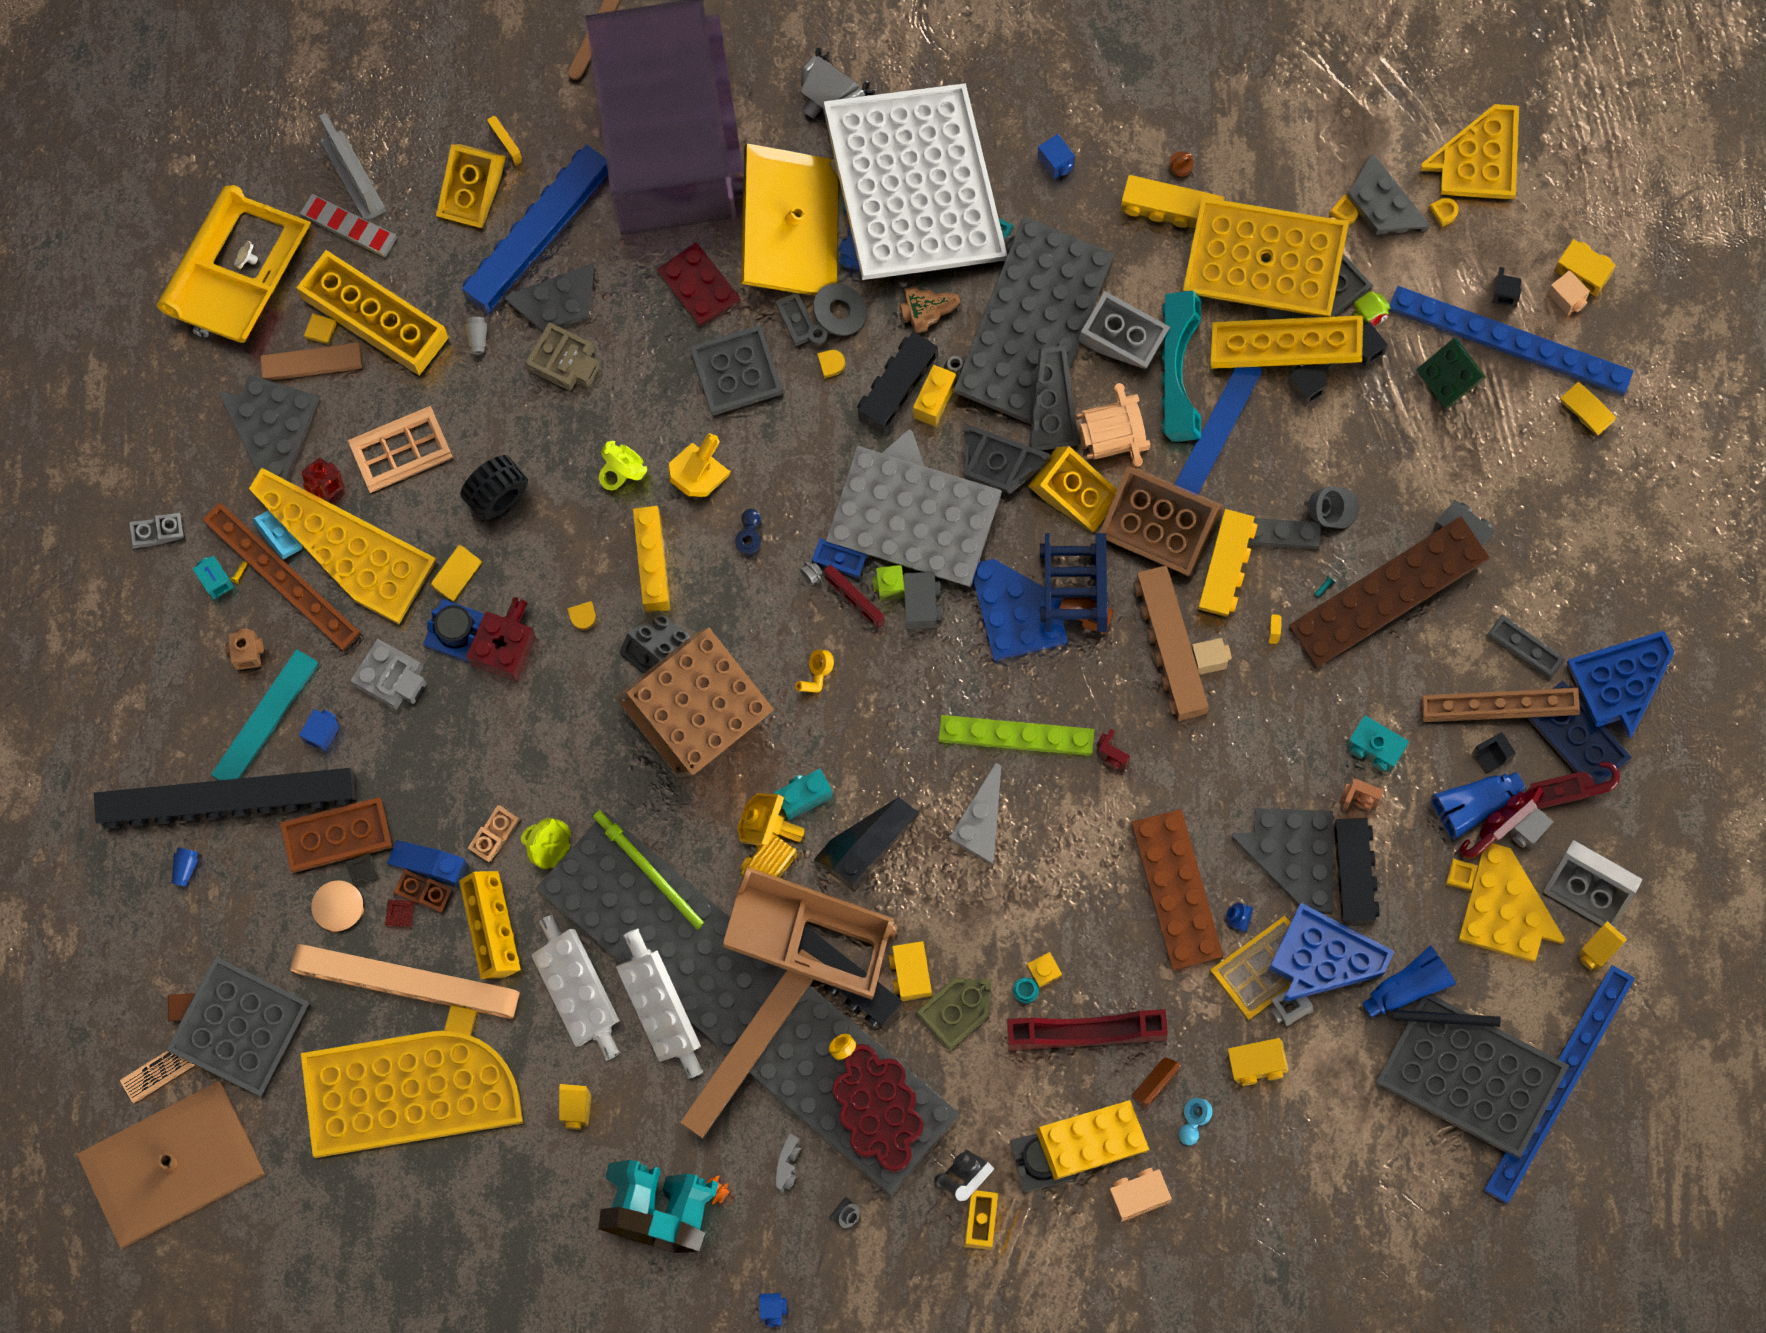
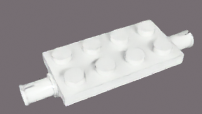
M554 915L544 917L538 923L541 925L548 942L531 956L575 1047L582 1046L593 1039V1041H597L606 1061L615 1058L616 1055L620 1054V1051L610 1033L612 1032V1025L620 1020L576 930L569 929L562 934L554 919Z
M638 928L624 934L623 937L633 956L631 960L621 963L616 968L659 1062L673 1057L680 1058L688 1079L703 1073L704 1071L694 1053V1050L701 1047L658 951L651 952L650 949L646 948Z

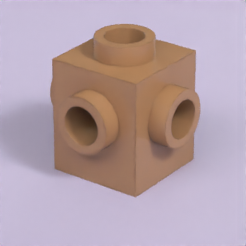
M238 629L235 633L228 634L229 642L225 643L227 657L231 658L233 667L236 670L261 667L260 653H264L262 638H258L254 630L251 631L250 629Z

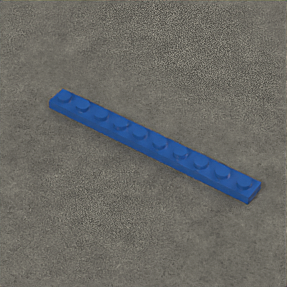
M1397 286L1390 304L1391 309L1388 310L1623 396L1626 393L1634 371Z
M1614 965L1610 966L1558 1060L1568 1064L1569 1068L1522 1157L1519 1160L1505 1152L1484 1189L1486 1193L1505 1204L1509 1203L1635 977Z

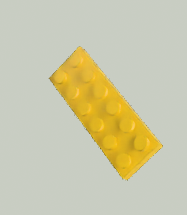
M1360 315L1213 322L1211 368L1362 362L1363 317Z

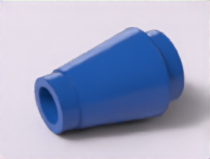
M177 848V852L173 854L171 883L187 886V882L199 860L197 859L198 852Z

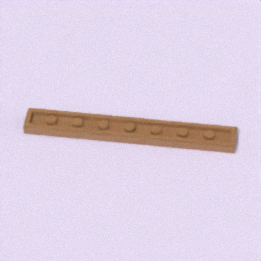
M803 949L799 952V955L822 963ZM789 970L785 972L681 1120V1125L703 1139L814 979Z

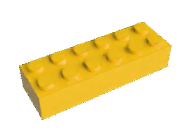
M327 250L324 251L296 287L302 300L331 319L336 320L337 323L419 376L449 338L443 325Z

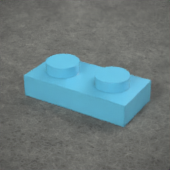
M269 511L253 519L254 526L282 560L302 550L303 546Z

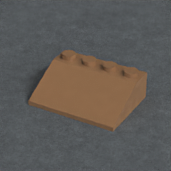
M1127 466L1100 533H1106V540L1191 576L1216 529L1225 506L1136 467Z

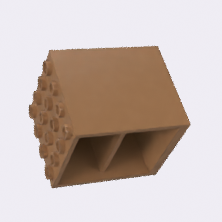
M709 627L694 633L614 697L677 777L693 776L774 711L773 707Z

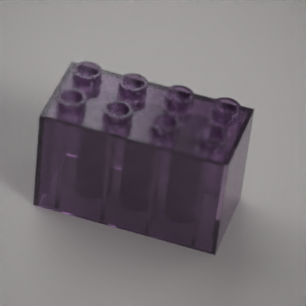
M683 0L585 15L611 196L621 235L736 218L734 200L743 199L744 171L719 14L705 16L703 0Z

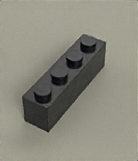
M912 332L909 338L904 337L898 347L899 352L895 358L893 356L889 358L883 375L875 378L871 385V392L868 396L864 395L857 405L859 419L883 434L938 357V346L915 332Z
M1367 818L1336 819L1334 823L1341 924L1345 926L1373 925L1376 917L1380 916L1379 902H1374V892H1377L1378 888L1377 877L1372 876L1371 867L1375 866V852L1370 851L1369 841H1373L1372 825L1368 826Z

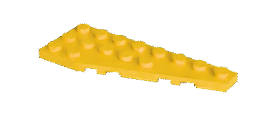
M261 468L249 487L250 492L356 603L399 625L437 562L436 558Z

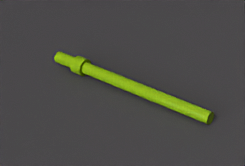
M601 810L597 811L593 818L605 830V835L611 841H615L696 930L700 929L704 925L701 918L622 834L623 830L617 823L613 824Z

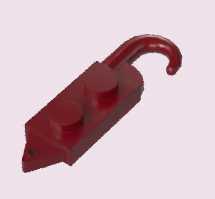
M1600 762L1599 767H1606L1612 773V777L1608 782L1595 785L1593 778L1588 773L1577 772L1531 783V787L1525 792L1540 786L1543 792L1536 805L1538 809H1543L1610 792L1619 784L1620 772L1614 764Z
M1537 786L1525 793L1520 791L1517 795L1512 796L1507 801V805L1498 812L1491 814L1482 825L1483 828L1480 831L1482 839L1468 850L1466 849L1470 844V840L1467 839L1462 843L1459 850L1461 856L1473 858L1481 854L1496 840L1499 841L1537 807L1536 802L1543 789Z

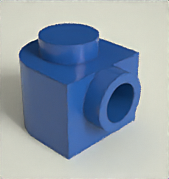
M781 1293L759 1294L760 1322L766 1323L767 1327L782 1326V1314H787L786 1298H781Z

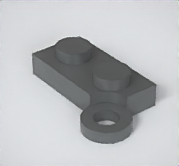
M793 293L775 301V305L795 347L809 340L814 344H822L826 341L827 331L820 324L813 325L798 293ZM815 331H821L822 336L820 338H816L813 336V333Z

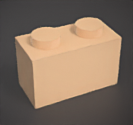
M1148 1168L1137 1173L1138 1178L1128 1181L1126 1177L1112 1183L1114 1187L1110 1188L1109 1194L1121 1222L1171 1202L1172 1198L1160 1169L1153 1171L1152 1168Z

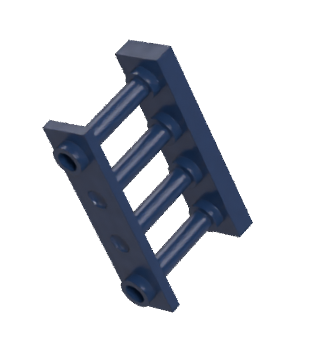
M1045 533V543H1040V559H1045V607H1040V622H1045L1046 632H1051V619H1092V622H1097V632H1107L1106 533H1096L1095 543H1090V546H1050V533ZM1050 556H1090V559H1095V564H1091V567H1050ZM1051 577H1091V579H1096V585H1091V588H1051ZM1051 598H1091V601H1096V607H1092V609H1051Z

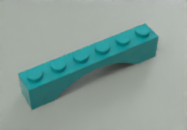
M1194 290L1165 294V303L1162 304L1165 324L1170 326L1163 339L1165 341V349L1162 350V361L1165 364V373H1162V384L1165 388V396H1162V408L1165 411V419L1161 423L1162 431L1172 442L1201 439V415L1193 407L1187 396L1182 374L1183 358L1187 345L1194 331L1201 323V298Z

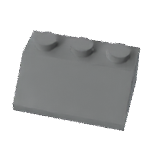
M1573 840L1543 893L1601 926L1608 921L1615 928L1636 894L1642 879Z

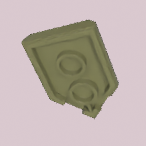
M953 978L916 1010L915 1013L946 1049L951 1051L989 1018L991 980Z

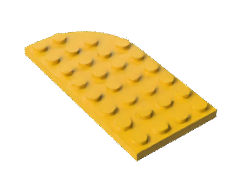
M432 1031L301 1053L311 1146L314 1158L523 1123L518 1086L510 1068L493 1048L471 1035L454 1031Z

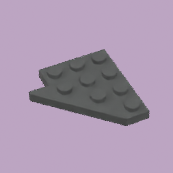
M249 375L240 397L220 391V396L257 473L263 468L288 481L320 398L315 394Z
M1255 808L1254 833H1233L1232 839L1298 906L1300 903H1303L1322 914H1332L1333 811Z

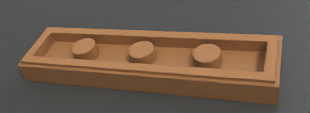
M359 343L262 355V378L273 381L362 369Z

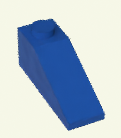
M396 840L387 862L390 866L401 870H408L419 876L430 878L460 889L459 880L465 877L469 867L465 858L438 849Z

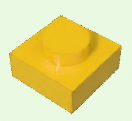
M1050 952L1027 963V967L1039 988L1062 977V973Z

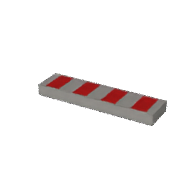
M311 194L300 212L302 218L386 258L397 240L396 234L314 194Z

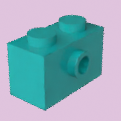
M1364 715L1349 739L1347 747L1354 756L1360 759L1364 757L1373 762L1372 765L1379 771L1392 773L1410 741Z
M820 768L804 777L803 775H798L792 778L787 786L775 791V794L784 797L781 810L787 821L833 798L832 789Z

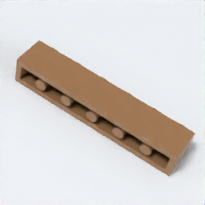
M1167 565L1138 572L1133 586L1136 596H1141L1143 605H1140L1143 620L1148 619L1150 628L1147 629L1149 641L1151 644L1155 643L1157 652H1154L1157 667H1162L1164 676H1161L1164 691L1168 690L1171 699L1168 700L1171 715H1176L1177 721L1205 715L1208 712L1209 706Z

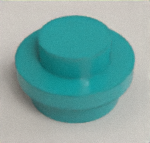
M1024 977L1015 982L1013 995L1018 1002L1029 1004L1038 997L1039 987L1033 979Z

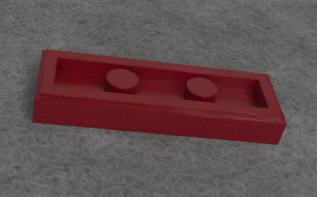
M831 564L824 570L825 579L876 628L879 629L885 623L884 614Z

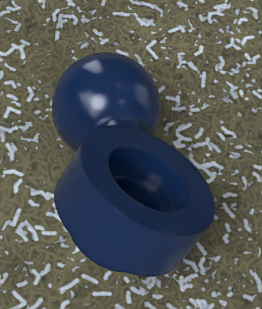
M747 509L741 516L745 529L737 534L735 544L740 553L753 555L759 550L761 545L760 537L755 531V528L761 523V515L755 509ZM744 538H752V543L745 545L743 543Z

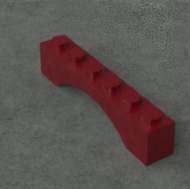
M1166 1009L1142 1010L1093 1018L1048 1019L1032 1017L1007 1019L1009 1051L1166 1041L1168 1036Z

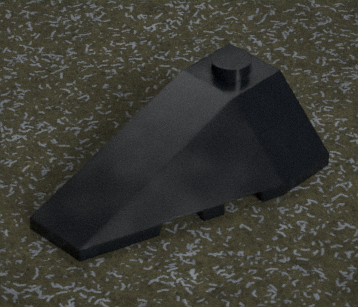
M898 797L832 838L815 857L814 861L855 892L918 816L919 812Z

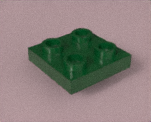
M1457 338L1450 340L1416 369L1445 409H1449L1486 378Z

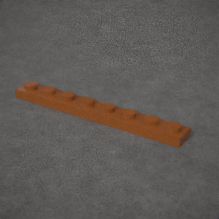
M219 502L202 519L213 532L343 652L362 635L356 627L222 503Z

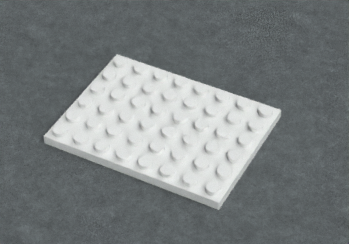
M966 83L823 102L824 115L862 280L1006 260L1007 251Z

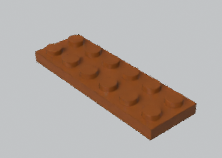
M1182 809L1132 821V829L1172 971L1223 959V953Z

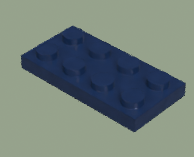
M1562 680L1552 689H1562L1570 687L1564 682V680ZM1580 698V715L1526 717L1575 773H1588L1593 778L1595 785L1604 782L1612 775L1608 768L1599 767L1600 762L1612 763L1620 769L1632 758L1604 725L1595 726L1586 705Z

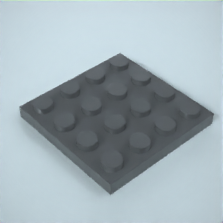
M215 956L166 1051L262 1097L310 1002Z

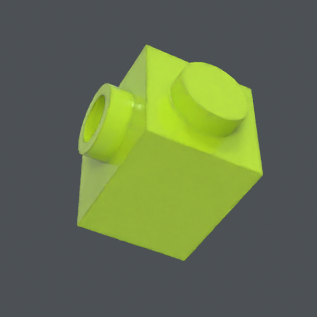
M902 565L876 568L877 576L872 577L874 592H879L880 601L904 599L905 590Z

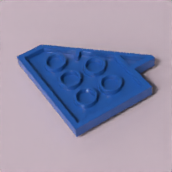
M1660 631L1568 659L1567 666L1595 726L1599 727L1621 720L1628 737H1633L1674 656V649L1665 631Z
M1300 903L1268 969L1291 981L1283 998L1285 1001H1290L1382 977L1394 951Z

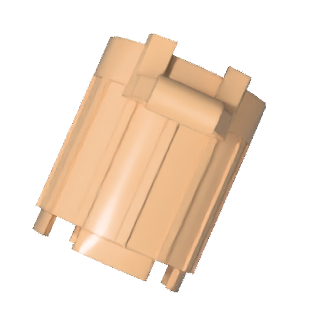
M1118 383L1113 388L1117 403L1084 410L1082 413L1076 414V420L1082 419L1083 422L1081 427L1077 428L1082 450L1089 448L1090 451L1089 454L1085 455L1086 459L1093 458L1095 460L1129 451L1132 467L1138 468L1143 463L1140 452L1151 448L1150 440H1146L1143 420L1137 404L1140 401L1138 395L1126 397L1124 385Z

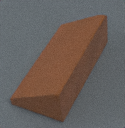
M1167 1057L1163 1058L1134 1091L1132 1098L1144 1108H1148L1180 1071L1181 1064Z

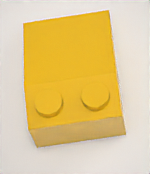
M451 144L436 216L483 228L501 181L506 156L462 144Z
M1070 446L1056 447L1050 455L1052 457L1050 462L1039 470L1028 487L1046 503L1091 533H1094L1107 516L1117 489Z

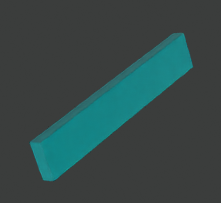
M298 649L295 650L212 772L211 776L216 780H229L243 777L319 665L318 661Z

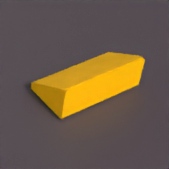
M458 545L431 582L432 589L454 603L480 567L482 561L466 548Z

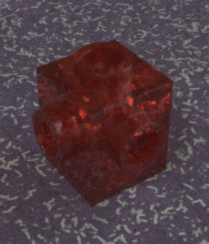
M320 457L301 471L305 490L325 501H329L344 488L341 473L337 467L331 462L327 463Z

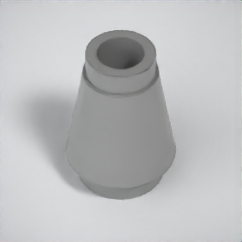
M466 318L463 329L470 354L485 353L487 332L485 318Z

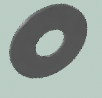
M829 284L820 289L814 298V316L826 331L839 336L854 334L863 326L866 319V306L862 297L853 288L844 284ZM834 300L844 301L849 306V316L845 319L834 317L830 312L831 302Z

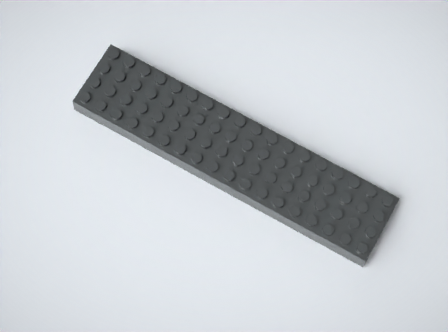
M605 811L604 814L613 824L617 823L623 830L622 834L701 918L704 925L696 930L615 841H611L605 835V830L597 821L536 887V890L544 900L619 964L631 960L633 956L623 935L638 928L646 948L650 949L651 952L658 951L691 1026L727 1056L787 970L722 947L730 917ZM809 986L747 1075L887 1196L892 1198L960 1119V1113L902 1064L906 1075L904 1084L911 1087L916 1094L914 1110L920 1114L924 1126L920 1138L909 1144L912 1154L909 1165L904 1170L893 1173L882 1168L876 1156L864 1158L854 1153L850 1145L851 1132L846 1130L840 1123L839 1113L842 1106L836 1102L832 1091L835 1079L846 1072L844 1059L836 1060L831 1055L829 1045L837 1036L849 1034L856 1042V1045L864 1044L873 1048L879 1060L897 1059L814 988Z

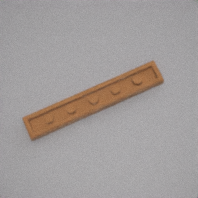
M1578 688L1422 695L1423 722L1580 715Z

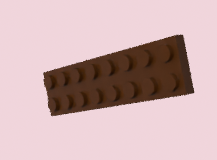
M1460 516L1289 624V627L1316 668H1319L1482 565L1490 557L1463 517Z

